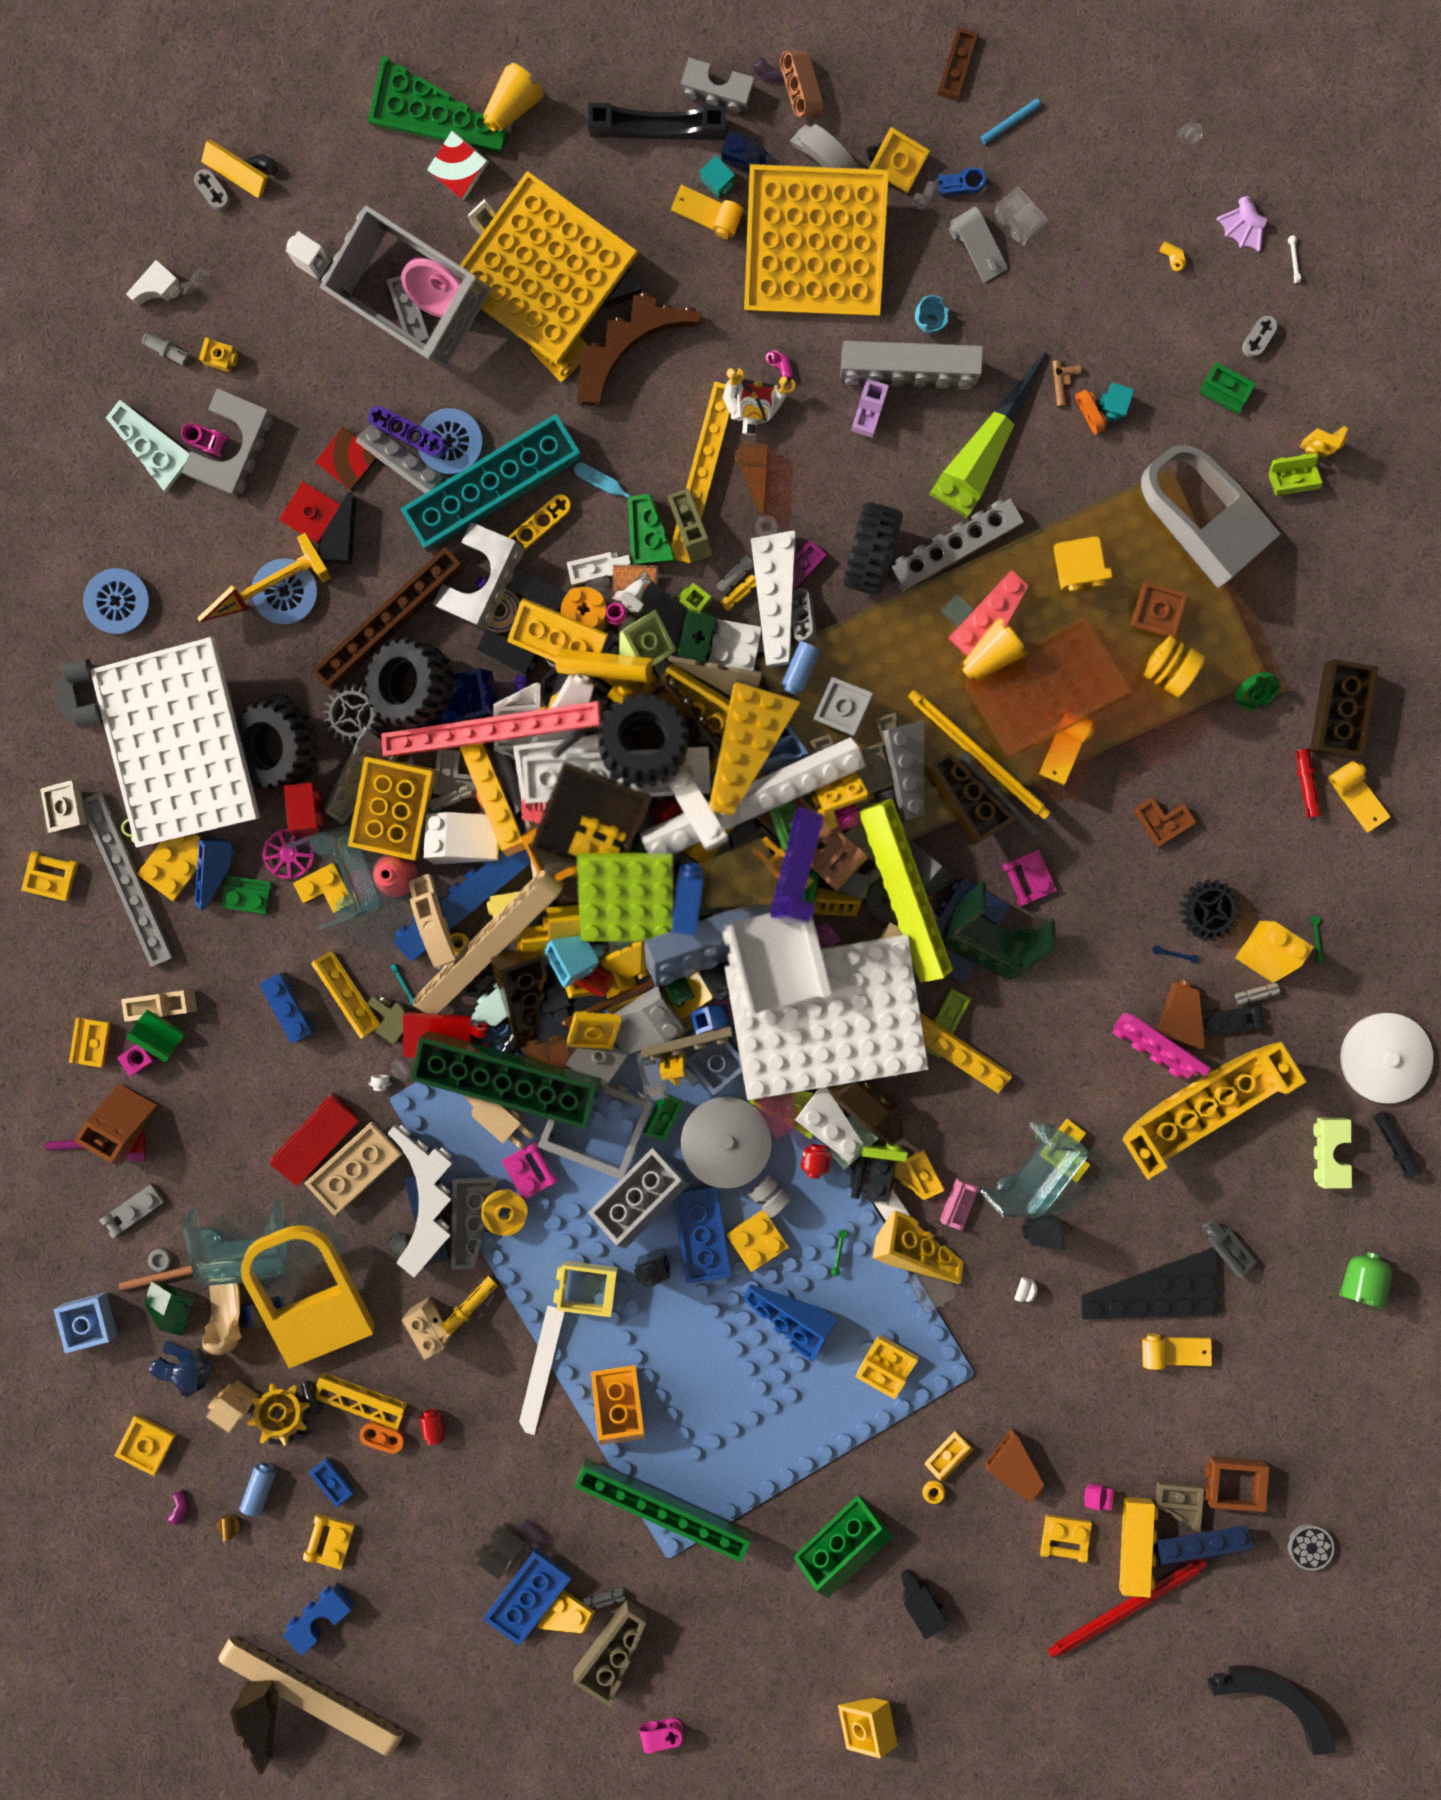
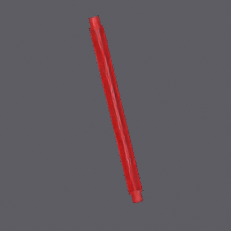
M1205 1561L1190 1562L1156 1582L1154 1590H1151L1150 1598L1132 1596L1055 1642L1054 1646L1047 1649L1053 1659L1058 1655H1064L1201 1573V1570L1207 1567Z

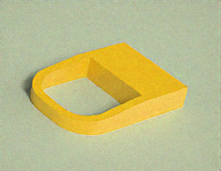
M290 1226L258 1239L248 1248L241 1266L242 1280L289 1369L373 1335L375 1325L335 1247L323 1232L309 1226ZM302 1239L313 1243L321 1251L338 1285L276 1309L253 1270V1259L260 1252L288 1240Z

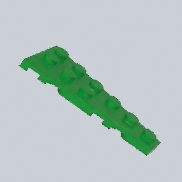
M382 55L368 118L369 125L446 141L451 131H455L474 148L502 153L507 132L506 128L502 131H492L484 123L485 118L483 114L477 113L469 108L467 104L457 101L450 94L425 79L408 72L403 66H398Z

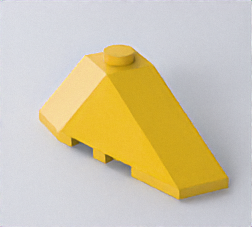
M896 1210L893 1211L876 1236L873 1259L893 1267L960 1284L964 1262L945 1245L941 1246L933 1239L934 1235L929 1231L925 1232L919 1227V1222L914 1218Z

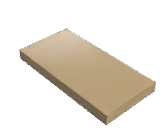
M371 1121L304 1184L336 1216L403 1154L377 1125Z

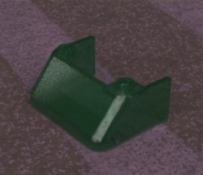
M981 882L960 900L944 934V946L947 949L1005 979L1019 977L1055 949V920L1053 919L1049 920L1038 930L1022 925L1011 932L981 916L986 909V883Z

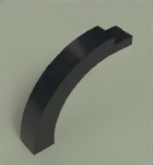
M1237 1665L1228 1666L1229 1675L1217 1673L1213 1677L1207 1678L1208 1688L1213 1696L1247 1692L1262 1694L1280 1701L1299 1718L1305 1732L1307 1747L1313 1755L1336 1753L1330 1729L1317 1707L1303 1690L1284 1676L1264 1668Z

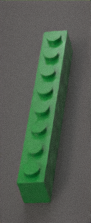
M585 1458L576 1478L575 1488L740 1563L750 1545V1532L590 1459Z

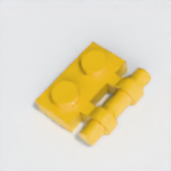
M583 816L580 825L587 827L586 833L576 831L568 853L575 856L578 853H619L620 847L612 845L614 839L623 842L626 833L619 831V828L612 825L609 827L602 824L596 818L592 817L590 819ZM597 831L607 835L606 840L602 841L593 837L594 832Z

